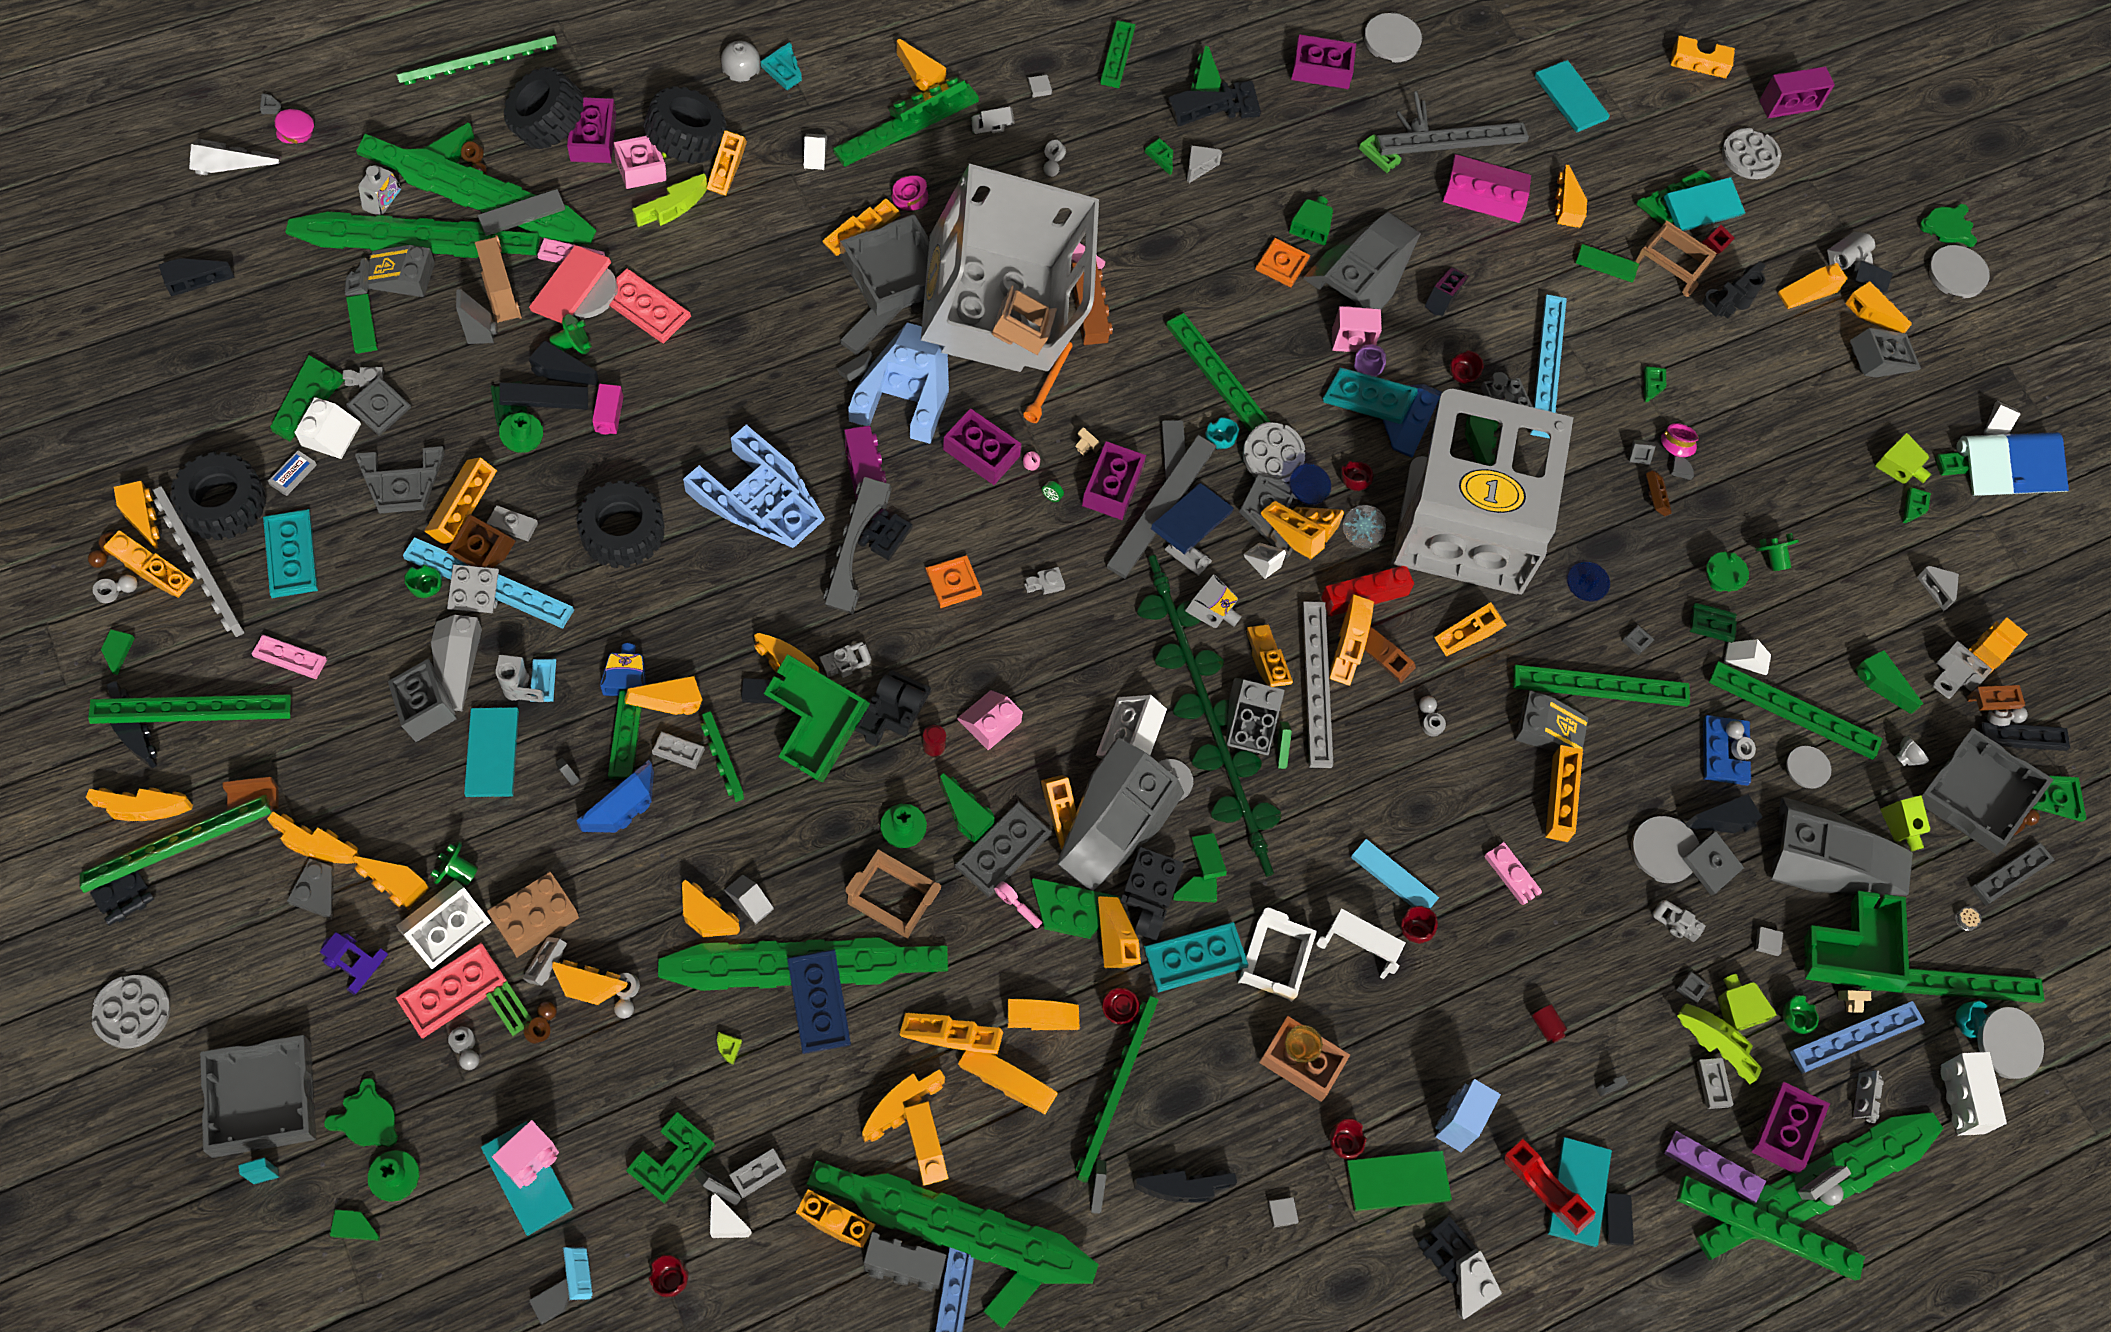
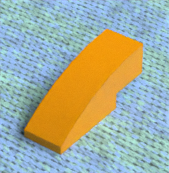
M1008 999V1028L1079 1030V1005L1045 1000Z

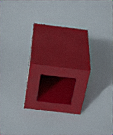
M1720 224L1711 230L1701 243L1718 255L1735 238Z

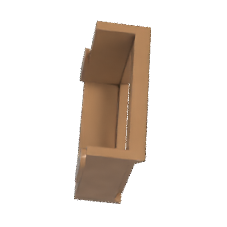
M1666 221L1659 231L1655 232L1647 241L1646 246L1642 248L1635 262L1640 263L1647 256L1685 281L1687 285L1682 293L1684 296L1689 297L1699 285L1697 280L1710 266L1717 253ZM1661 237L1702 263L1693 275L1652 248Z
M495 235L494 238L475 242L483 269L481 275L495 322L498 323L518 317L521 319L519 306L514 300L502 260V249L498 235Z
M1012 285L1002 301L991 333L1007 344L1011 345L1014 342L1038 356L1049 338L1057 308L1049 309L1046 305L1017 289L1014 290ZM1011 310L1017 311L1024 315L1027 320L1040 326V330L1037 331L1011 317Z
M877 850L863 873L857 872L846 887L848 905L907 939L927 907L932 904L941 890L939 883L932 881L880 850ZM878 868L925 894V897L907 924L860 897V894Z

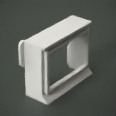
M1265 908L1258 918L1246 955L1248 968L1242 969L1238 983H1246L1289 999L1292 1002L1298 995L1317 931L1288 921V915ZM1267 927L1302 940L1288 986L1253 975Z
M1341 908L1326 936H1321L1316 944L1318 947L1325 949L1333 934L1336 933L1386 960L1387 963L1380 975V978L1384 979L1388 973L1395 974L1399 968L1396 962L1405 942Z

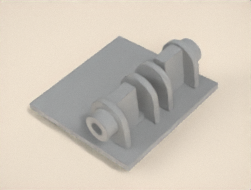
M453 565L447 609L493 613L494 608L496 609L498 604L495 595L499 569Z

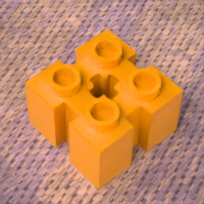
M2006 617L2001 623L1996 621L1968 650L1994 670L2006 660L2028 634Z

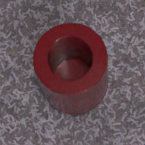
M931 725L923 733V750L929 756L936 757L941 755L946 747V732L941 726Z
M1552 1004L1532 1015L1546 1041L1552 1040L1553 1043H1556L1566 1037L1564 1032L1568 1029Z

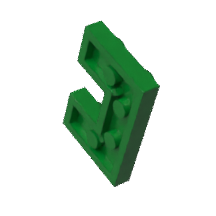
M678 1112L660 1131L662 1135L678 1147L663 1166H660L642 1151L626 1169L630 1176L663 1204L668 1201L715 1146L714 1142Z

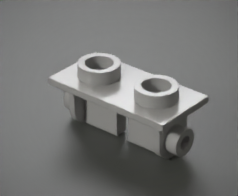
M1171 544L1165 549V551L1198 576L1212 562L1207 555H1204L1195 547L1191 548L1185 555Z
M1879 1071L1859 1073L1853 1114L1854 1119L1866 1117V1121L1870 1123H1876V1119H1879L1880 1103L1875 1101V1098H1881L1882 1085L1884 1084Z

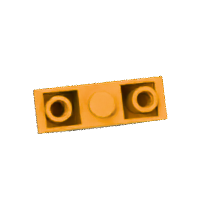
M1296 507L1293 509L1294 512L1325 528V542L1338 529L1344 515L1343 510L1308 507Z
M687 880L682 882L685 923L702 937L736 935L740 932L739 919L733 913H725L720 908L721 904L713 897L708 899L702 894L704 892L703 889L696 883L690 884Z
M563 960L562 964L556 962L552 964V968L565 996L595 1005L602 1003L625 989L628 984L620 980L621 975L606 972V975L603 976L598 974L599 969L585 966L584 970L578 969V963Z
M809 1189L796 1211V1214L819 1230L842 1242L864 1248L875 1227V1224Z

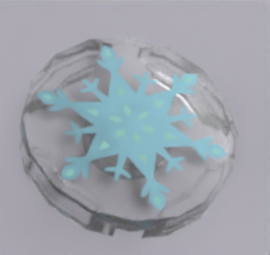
M1369 505L1357 506L1351 509L1345 516L1343 532L1352 545L1359 548H1371L1384 538L1386 521L1377 508Z

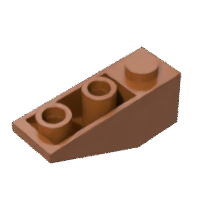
M1370 626L1364 651L1401 684L1416 668L1415 663L1398 647Z

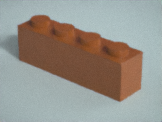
M1097 261L1093 306L1080 326L1083 345L1108 343L1109 335L1112 334V323L1108 322L1107 319L1109 317L1108 304L1104 303L1106 298L1105 287H1101L1100 282L1102 281V270L1098 269ZM1072 263L1071 272L1077 263ZM1084 272L1073 287L1077 309L1083 299Z

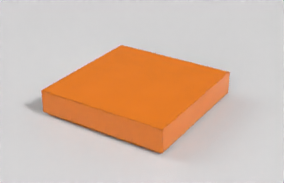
M1274 238L1257 264L1256 270L1292 287L1307 264L1310 255Z
M967 555L926 567V574L940 608L982 596L981 588Z

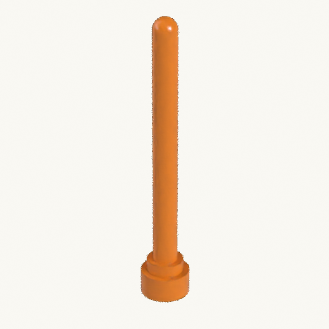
M1070 341L1055 361L1035 402L1027 406L1023 414L1027 421L1037 423L1041 418V406L1072 348Z

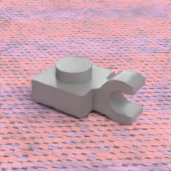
M360 367V373L353 370L343 371L345 385H359L360 390L365 389L378 376L383 379L382 367Z
M1059 567L1039 571L1037 577L1026 578V584H1024L1027 593L1042 589L1043 595L1065 589Z

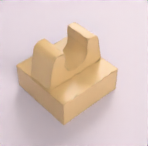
M1084 427L1077 433L1080 441L1075 447L1083 456L1089 450H1093L1096 453L1101 448L1099 441Z
M1838 991V1000L1846 1001L1847 1012L1862 1013L1864 1011V1001H1871V991Z

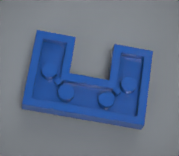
M1706 715L1703 718L1704 780L1748 786L1751 783V762L1729 759L1728 742L1733 743L1734 738L1728 736L1726 726L1731 721H1739L1744 726L1743 737L1750 738V721Z

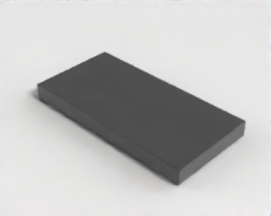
M1018 801L955 864V868L989 898L995 892L994 888L1001 881L1005 882L1052 834V831Z

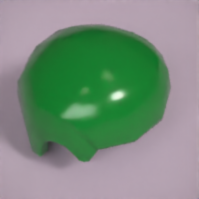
M423 565L419 569L411 567L404 576V583L412 595L418 598H428L440 591L442 576L437 569L427 565Z
M1804 995L1794 996L1784 1005L1782 1012L1785 1024L1793 1031L1801 1034L1813 1031L1818 1026L1819 1016L1815 1010L1816 1006L1807 1003L1806 996Z

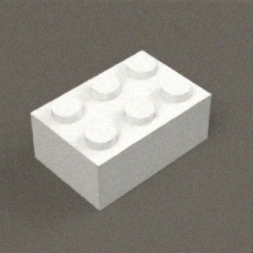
M1990 1052L1962 1053L1941 1065V1077L1945 1081L1947 1090L1946 1099L1951 1107L1952 1125L1956 1128L1957 1135L1986 1134L2007 1124Z

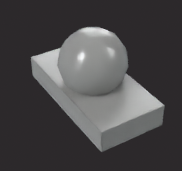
M1832 1166L1802 1187L1798 1193L1803 1200H1816L1819 1197L1823 1203L1834 1206L1842 1201L1844 1194L1842 1187L1838 1183L1851 1175V1172L1847 1166Z

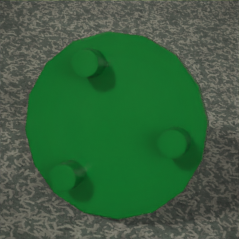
M570 314L565 315L562 319L564 330L550 336V343L563 352L574 347L581 354L588 353L592 345L583 329V326L586 325L585 321H578Z
M524 412L514 413L502 421L499 428L500 440L511 451L517 453L529 452L536 449L541 443L543 427L540 421L531 414Z
M1792 533L1786 534L1787 540L1778 541V538H1772V543L1767 544L1766 538L1760 539V546L1755 547V551L1768 550L1772 571L1792 568L1788 545L1799 542V539L1793 538Z
M1717 553L1706 564L1709 584L1715 591H1737L1744 587L1749 579L1747 564L1736 553Z
M898 804L892 806L884 813L880 829L884 839L889 844L897 848H909L915 846L923 839L926 833L927 822L924 814L917 807L911 804Z
M458 841L454 846L449 844L446 849L449 853L447 855L443 853L438 855L437 859L441 860L442 864L438 871L433 869L430 874L434 877L433 883L438 884L445 874L466 886L471 882L478 867L458 856L462 842Z
M398 1150L386 1152L377 1157L370 1166L368 1186L372 1193L380 1200L388 1202L400 1201L409 1196L417 1187L420 1178L419 1166L416 1160L407 1152Z

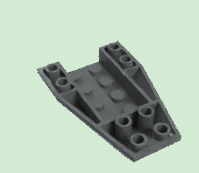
M1387 212L1328 250L1304 276V280L1319 290L1326 283L1356 302L1355 308L1382 310L1393 297L1421 233Z
M1116 738L1090 776L1057 865L1088 890L1094 891L1161 829L1184 795L1179 780L1145 751L1120 738Z
M1785 797L1781 798L1778 819L1784 820L1780 853L1773 859L1770 880L1812 892L1857 894L1858 891L1879 893L1880 895L1901 896L1909 894L1912 852L1826 808Z

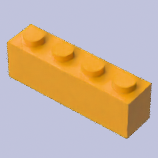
M481 457L467 460L426 527L425 532L441 544L453 542L469 514L471 515L497 470Z
M1560 745L1553 755L1545 838L1568 842L1576 833L1583 749Z

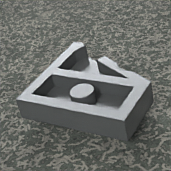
M309 859L287 902L290 905L332 920V898H334V889L332 888L334 869L332 866Z

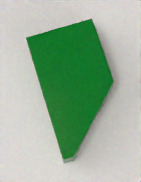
M335 1210L330 1232L331 1237L380 1241V1236L362 1212Z

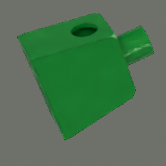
M1322 196L1317 197L1316 201L1306 200L1294 217L1289 233L1325 246L1333 214V208L1327 206L1328 200Z

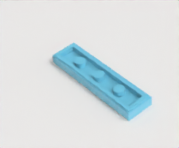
M1367 839L1351 856L1354 861L1411 907L1424 906L1431 908L1439 898Z

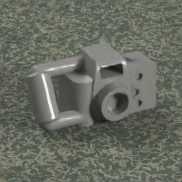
M1012 107L983 111L981 114L974 115L971 118L972 132L975 134L989 131L993 133L1003 132L1005 125L1015 124ZM980 119L983 121V128H980Z
M863 642L851 646L847 645L819 657L820 664L827 678L835 674H839L844 678L851 675L852 671L869 665L872 660L867 646ZM856 649L859 650L862 661L859 663L853 652Z
M1661 900L1652 912L1655 919L1662 922L1667 928H1671V934L1678 938L1684 936L1692 942H1695L1701 936L1706 925L1695 919L1694 914L1680 909L1667 900ZM1667 908L1671 909L1668 916L1664 918L1662 915Z

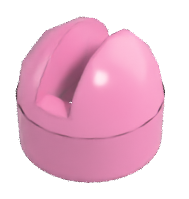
M1033 451L1026 453L1023 458L1024 467L1028 470L1037 469L1040 465L1039 455Z

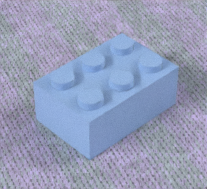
M1475 1079L1469 1085L1465 1083L1461 1090L1459 1089L1449 1100L1446 1108L1450 1110L1444 1116L1442 1115L1436 1125V1128L1439 1130L1436 1138L1462 1152L1480 1136L1501 1094Z

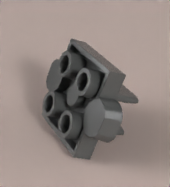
M1497 372L1489 378V381L1483 382L1480 386L1484 396L1533 407L1520 378L1508 379L1505 373Z

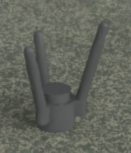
M1414 91L1418 118L1414 119L1410 126L1399 111L1397 115L1408 133L1429 131L1426 103L1424 100L1422 101L1421 111L1418 93Z

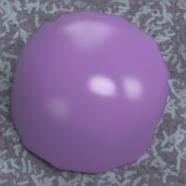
M1374 344L1363 345L1355 355L1354 367L1356 371L1374 377L1382 373L1386 364V353L1384 350Z

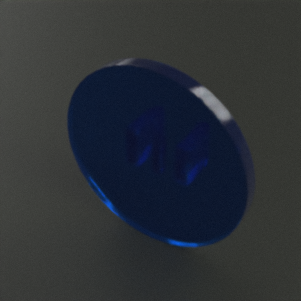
M1313 464L1300 465L1290 476L1291 491L1296 498L1304 503H1321L1331 492L1330 478L1319 466Z
M1578 563L1568 573V587L1581 600L1589 602L1598 601L1605 597L1610 589V579L1607 572L1595 563Z

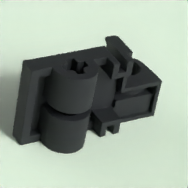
M1759 261L1754 267L1750 265L1744 271L1742 278L1738 276L1732 284L1727 282L1721 291L1716 289L1708 290L1702 300L1703 305L1714 316H1725L1727 319L1735 313L1736 308L1740 310L1748 309L1766 281L1762 273L1766 265ZM1708 298H1714L1716 301L1713 303Z
M890 670L888 675L885 674L881 679L876 695L872 697L871 703L855 731L865 735V742L875 747L880 743L885 728L907 737L910 726H912L931 693V687Z
M1140 847L1124 893L1130 894V896L1123 894L1121 903L1142 910L1135 933L1157 941L1167 910L1162 909V907L1169 908L1184 863Z

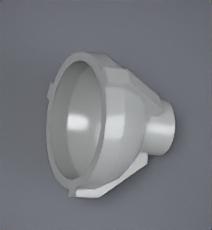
M1905 736L1900 743L1901 751L1895 758L1903 767L1907 764L1909 766L1924 765L1929 761L1925 753L1909 736Z

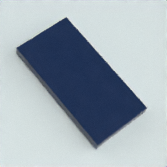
M1200 483L1155 521L1151 529L1185 555L1227 518L1234 508Z
M835 949L787 958L802 1053L808 1054L851 1046Z

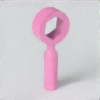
M1001 881L994 888L997 895L1009 905L1013 903L1017 907V911L1036 929L1043 923L1025 904L1017 900L1016 892L1007 883Z

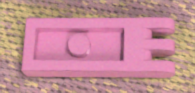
M1505 842L1486 853L1484 856L1521 905L1528 902L1527 899L1532 900L1535 898L1534 894L1538 896L1542 893L1539 886Z

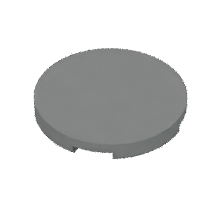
M1385 13L1369 21L1366 26L1364 41L1368 50L1377 58L1380 56L1391 60V62H1404L1417 54L1422 42V35L1419 27L1411 19L1400 14Z
M1743 128L1732 132L1727 137L1722 147V156L1726 165L1736 174L1749 179H1763L1772 175L1778 168L1781 150L1776 141L1768 134L1764 135L1753 131L1752 128Z
M1958 245L1945 246L1936 251L1930 259L1929 276L1935 286L1946 294L1950 293L1962 298H1971L1981 293L1989 282L1990 274L1986 262L1980 255L1969 248Z
M607 268L572 316L590 318L601 314L610 307L609 304L615 295L618 294V283L611 270Z
M1267 422L1257 426L1247 436L1243 446V458L1247 469L1255 478L1260 475L1283 480L1284 483H1288L1297 477L1304 467L1305 445L1299 434L1290 426Z
M1658 816L1646 820L1637 828L1631 840V853L1638 868L1655 878L1656 881L1676 883L1686 879L1693 873L1683 858L1699 842L1693 831L1687 828L1683 822L1672 817Z
M141 974L118 977L104 986L93 1002L92 1026L102 1040L114 1047L135 1048L142 1046L158 1036L165 1027L171 1010L169 995L159 982L149 976Z
M2013 1007L1998 1008L1989 1012L1982 1026H1979L1977 1038L1979 1051L1990 1052L1993 1068L1999 1076L2008 1079L2025 1078L2039 1068L2044 1054L2043 1037L2039 1027L2027 1013Z

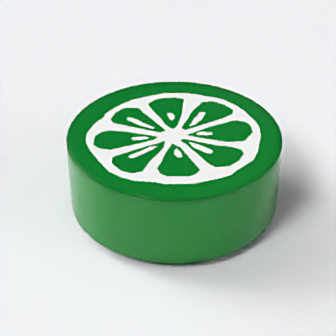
M1048 481L1042 487L1044 496L1052 502H1059L1064 496L1062 487L1054 481Z

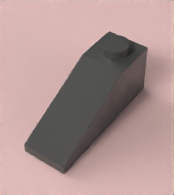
M458 289L456 293V309L467 343H494V335L498 332L497 322H493L490 312L464 291Z

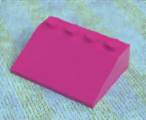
M1455 154L1443 202L1520 223L1529 197L1531 175Z

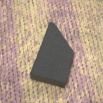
M362 258L361 264L356 271H351L346 277L345 295L347 297L362 295L368 292L369 261L366 258Z
M869 350L837 368L839 375L851 381L865 373L869 367L868 362L873 359L871 351Z
M1105 1160L1096 1161L1091 1213L1100 1214L1106 1182Z
M698 1168L694 1176L703 1187L732 1204L737 1205L742 1199L738 1193L727 1188L722 1180L703 1168Z
M567 1279L529 1300L541 1324L566 1311L569 1301Z

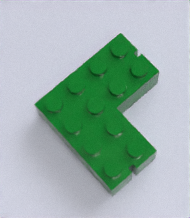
M787 654L777 671L786 677L785 680L782 681L774 676L764 694L802 716L778 757L799 768V770L814 779L824 782L870 703Z
M1858 891L1851 902V931L1812 925L1804 938L1805 956L1807 957L1805 959V979L1901 993L1910 981L1906 897L1884 894L1876 909L1874 906L1879 900L1880 894Z

